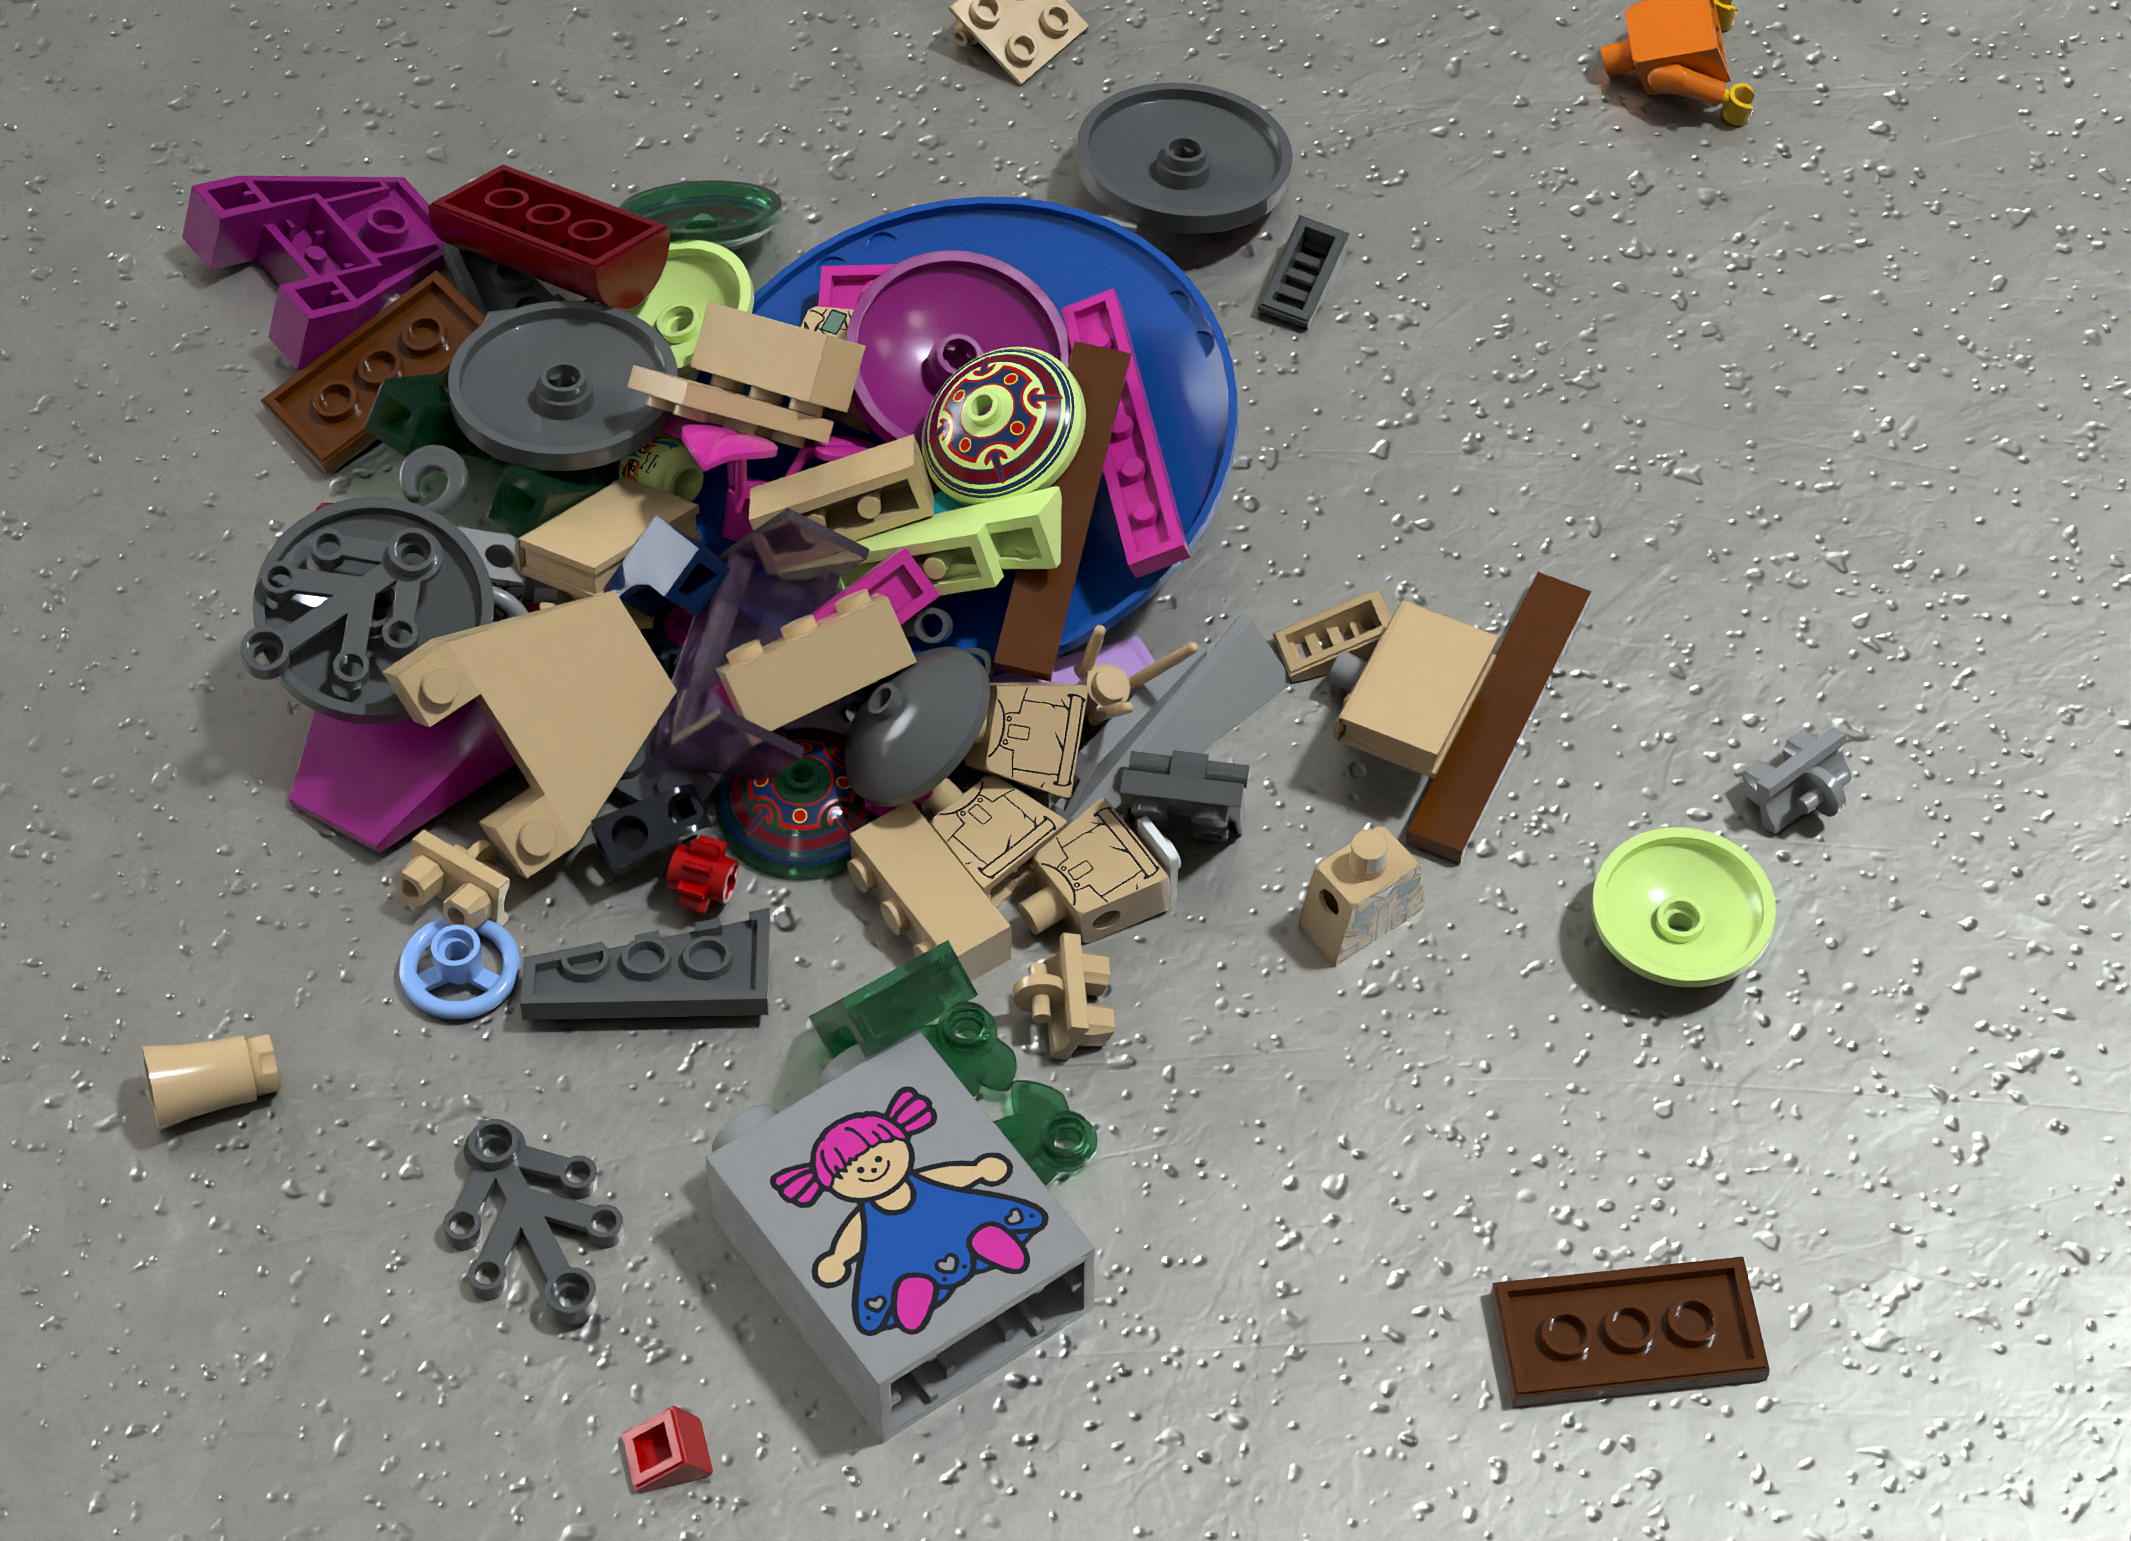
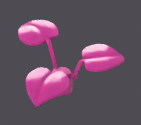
M673 415L667 426L663 429V432L683 440L687 450L704 472L727 462L728 489L721 535L736 542L759 544L749 522L750 489L768 482L746 477L747 460L777 456L778 447L770 440L760 436L741 433L711 422L704 423ZM830 435L828 444L808 439L807 445L799 450L785 477L800 472L805 462L810 459L818 458L831 462L879 445L865 439L844 435Z

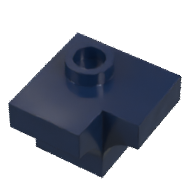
M656 515L646 530L639 536L634 547L605 585V588L609 591H615L622 601L651 618L660 609L675 604L697 617L728 575L731 568L718 559L719 556L706 546Z

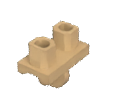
M422 830L412 839V860L399 873V895L402 899L416 907L425 905L434 896L444 901L443 918L449 926L459 924L475 929L487 919L503 926L508 921V913L504 911V900L510 886V879L506 877L504 870L495 866L498 849L490 842L479 840L467 850L459 844L452 846L426 830Z
M1063 932L1059 938L1060 951L1046 958L1044 963L1036 962L1030 964L1028 967L1029 975L1019 979L1014 984L1012 992L1015 1005L1022 1010L1032 1012L1033 1022L1038 1024L1048 1023L1050 1057L1068 1060L1078 1045L1105 1046L1115 1031L1114 1009L1110 1006L1088 1004L1086 995L1102 996L1108 987L1110 978L1109 957L1083 952L1081 935Z

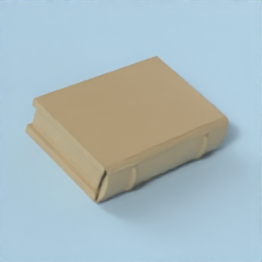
M622 477L518 538L514 548L515 561L522 575L582 599L606 593L609 590L605 588V585L656 515L696 541H701V533L696 531V514L699 513V505Z
M1401 601L1389 623L1385 624L1382 628L1381 638L1351 694H1348L1344 699L1343 708L1334 723L1333 731L1337 741L1428 777L1435 778L1496 660V655L1493 654V651L1498 643L1499 636L1410 602Z

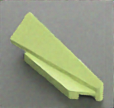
M1058 486L1006 499L934 514L782 564L779 568L785 577L790 579L795 575H800L827 592L824 601L828 602L900 547H905L940 596L996 587L1004 577L1002 569L1057 568L1061 563V491Z

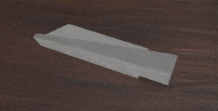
M1241 614L1208 654L1206 649L1198 645V651L1146 682L1128 701L1133 704V711L1123 716L1111 718L1079 752L1075 768V775L1079 779L1072 786L1071 798L1061 797L1055 805L1051 806L1050 810L1064 818L1069 825L1096 801L1105 797L1121 816L1123 814L1120 797L1123 769L1129 770L1131 751L1172 756L1173 750L1203 753L1290 685L1289 674L1252 619ZM1187 639L1179 648L1193 641Z

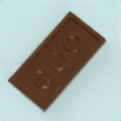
M436 270L260 401L266 412L329 476L448 387L449 369L455 353L465 339L483 325L485 317Z
M1744 1257L1492 1283L1491 1298L1513 1408L1767 1381L1770 1368Z

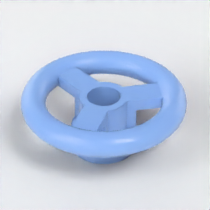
M441 917L420 928L409 939L401 954L399 979L408 998L424 1012L444 1019L472 1018L494 1009L510 995L520 973V952L511 934L503 926L490 919L472 929L459 924L449 926L446 920ZM477 934L490 939L498 947L502 956V971L500 975L483 967L481 959L482 949ZM431 944L435 966L417 974L419 958L426 947ZM448 982L454 984L468 982L485 991V993L470 1000L447 1001L433 996L429 991Z

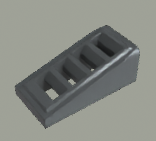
M1299 215L1257 306L1258 311L1309 329L1350 250V233ZM1304 248L1324 254L1327 257L1323 261L1302 252ZM1298 263L1320 271L1317 277L1297 270L1294 266ZM1287 279H1291L1313 288L1308 293L1285 283ZM1281 294L1301 301L1305 305L1303 310L1278 302L1276 299Z

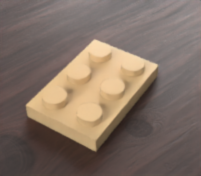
M633 365L627 386L648 394L645 405L673 412L675 415L692 420L722 425V427L741 433L760 435L770 438V440L802 449L804 448L806 438L828 444L834 421L789 409L783 405Z

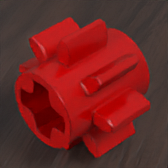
M700 835L698 840L692 839L690 847L681 844L676 847L669 863L666 885L668 888L681 893L678 901L679 907L705 914L708 908H714L715 901L723 904L728 903L734 892L739 873L738 860L731 859L725 855L728 842Z

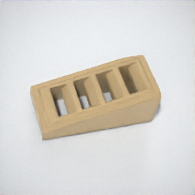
M1376 588L1277 630L1272 635L1293 683L1329 674L1336 658L1342 651L1349 652L1368 662L1381 638V630L1385 624L1389 623L1391 616L1379 588ZM1374 625L1376 627L1375 629H1372L1368 632L1364 631L1365 627H1370ZM1352 631L1354 638L1344 641L1341 633ZM1329 636L1333 646L1322 650L1318 639ZM1307 642L1312 655L1301 660L1295 644Z

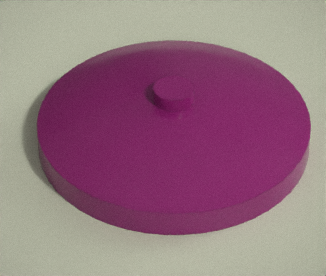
M957 250L935 251L917 255L899 262L882 273L859 299L852 313L845 337L847 341L866 346L852 394V400L859 413L875 433L887 443L914 434L921 453L923 425L933 399L944 383L971 360L1001 348L1029 347L1052 355L1068 368L1071 356V345L1062 317L1047 294L1033 280L1013 266L998 259L974 252ZM992 407L988 408L983 415L987 414Z

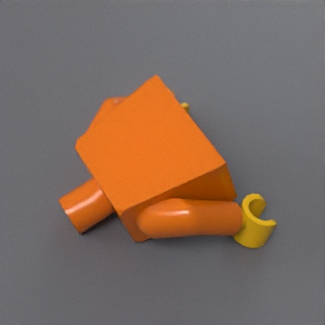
M1643 0L1630 6L1625 12L1629 38L1601 47V55L1608 76L1612 77L1636 69L1647 94L1652 96L1668 94L1686 97L1712 107H1717L1719 103L1723 104L1722 116L1727 122L1736 126L1746 125L1754 112L1751 103L1755 95L1750 85L1737 83L1730 90L1726 89L1725 83L1731 82L1721 30H1729L1734 25L1738 9L1736 6L1731 5L1732 0Z

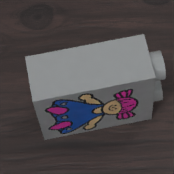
M919 1029L884 1050L877 1043L871 1041L851 1046L836 1056L826 1066L819 1077L817 1090L777 1113L770 1105H757L746 1109L732 1118L716 1135L712 1144V1153L705 1157L714 1221L882 1443L888 1441L1094 1309L1095 1247Z

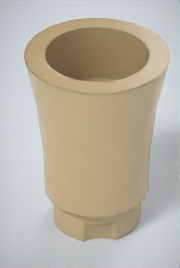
M241 1034L217 1040L179 1045L141 1046L151 1102L159 1131L200 1115L231 1106L257 1101V1095L265 1096V1094L281 1090L274 1049L269 1034L256 1037L251 1036L246 1039Z

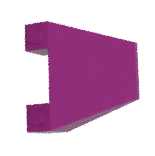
M234 176L193 185L191 188L182 238L210 270L258 260L279 284L268 337L297 371L305 368L434 271H439L446 265L443 258L444 242L436 236L432 229L428 211L429 204L405 177Z
M475 698L431 727L415 723L412 719L388 724H358L334 719L315 711L289 801L292 807L380 853L514 766L516 762Z

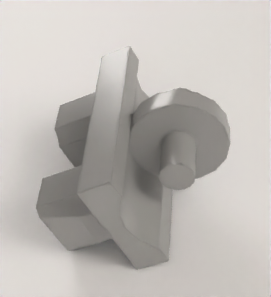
M1833 727L1817 738L1801 730L1787 740L1783 748L1784 763L1775 768L1767 762L1759 760L1744 771L1745 794L1760 806L1764 828L1776 834L1802 814H1808L1814 809L1825 816L1831 817L1845 808L1846 797L1843 788L1850 784L1852 779L1851 770L1845 762L1843 747L1847 743L1845 733Z

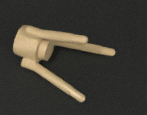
M1097 625L1089 639L1082 661L1074 667V673L1080 679L1077 684L1089 686L1084 715L1089 717L1088 720L1091 725L1098 726L1105 719L1131 713L1133 711V704L1126 702L1129 694L1198 651L1197 643L1190 642L1136 674L1127 676L1123 670L1111 664H1101L1099 666L1095 664L1106 632L1104 626Z

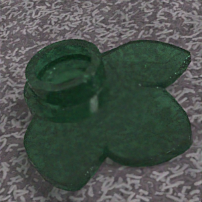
M970 1001L958 1002L950 1006L942 1014L937 1024L916 1027L907 1034L909 1035L919 1029L974 1099L977 1098L982 1086L995 1091H1009L1014 1083L1017 1072L1016 1056L1007 1044L997 1038V1023L992 1014L978 1003ZM963 1031H972L977 1034V1036L972 1038L957 1037Z
M1014 1080L1011 1086L1014 1115L1006 1116L993 1122L1042 1183L1048 1186L1061 1172L1076 1171L1088 1165L1097 1151V1133L1093 1125L1081 1114L1070 1111L1065 1096L1055 1088L1034 1081ZM1063 1140H1070L1077 1146L1065 1149L1057 1147L1056 1144Z

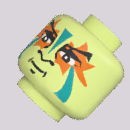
M663 431L645 447L621 459L619 466V478H629L690 502L696 498L703 485V470L687 450L683 440L672 437Z

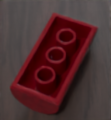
M506 165L493 169L428 205L432 229L442 242L610 308L615 307L626 310L642 302L659 281L668 258L670 228L666 225Z

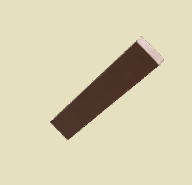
M1074 341L1067 369L1076 378L1082 390L1086 408V422L1081 444L1075 457L1065 472L1050 486H1058L1062 496L1061 563L1057 568L1017 569L994 658L993 669L1049 682L1052 680L1130 364L1131 353Z
M1540 572L1537 573L1496 654V660L1407 829L1406 843L1461 863L1587 610L1592 591Z

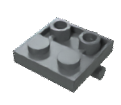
M1173 750L1172 756L1131 751L1129 770L1123 769L1120 788L1123 819L1125 822H1133V828L1137 830V820L1147 816L1161 834L1168 833L1169 827L1193 830L1192 835L1194 837L1208 841H1226L1229 834L1242 836L1245 813L1244 789H1247L1250 765L1209 760V754Z

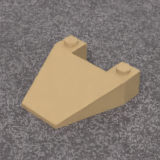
M609 591L433 638L382 671L412 720L424 726H433L475 698L531 786L479 821V824L492 844L497 847L498 853L508 869L527 879L579 843L590 826L591 820L596 817L677 692L615 591Z

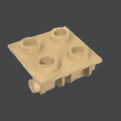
M957 0L948 9L957 18L954 23L955 28L952 29L954 40L961 46H966L967 44L975 45L979 42L1019 86L1089 27L1066 0Z

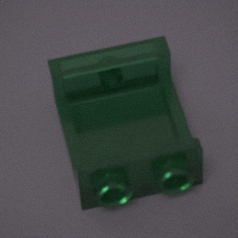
M947 940L810 1015L809 1019L832 1060L856 1044H859L865 1057H868L978 996V993L950 942Z

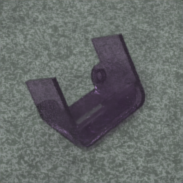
M786 508L726 549L718 559L731 568V570L697 617L693 616L671 680L677 692L657 721L650 743V755L672 766L762 781L771 775H777L785 767L800 760L805 748L786 739L787 730L785 727L781 726L773 731H769L727 710L712 689L713 686L721 681L716 668L729 663L726 654L743 644L759 640L763 647L774 642L782 636L780 628L796 619L812 614L840 593L842 590L837 587L840 576L865 561L870 549L789 508Z

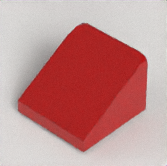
M672 1406L621 1433L634 1490L640 1494L699 1480L713 1473L700 1419L676 1406Z

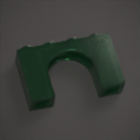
M449 372L383 379L364 427L365 430L403 457H407L416 449L428 445H440L448 447L459 454L476 457L504 469L505 473L487 517L516 538L522 537L620 479L619 475L606 465L573 471H545L530 469L522 465H514L481 450L464 435L453 417L448 388Z

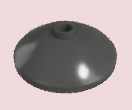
M941 647L915 654L916 663L880 679L861 703L847 734L844 765L850 787L868 803L880 807H893L906 804L925 795L953 772L973 746L987 715L990 700V683L984 666L967 651L956 647Z

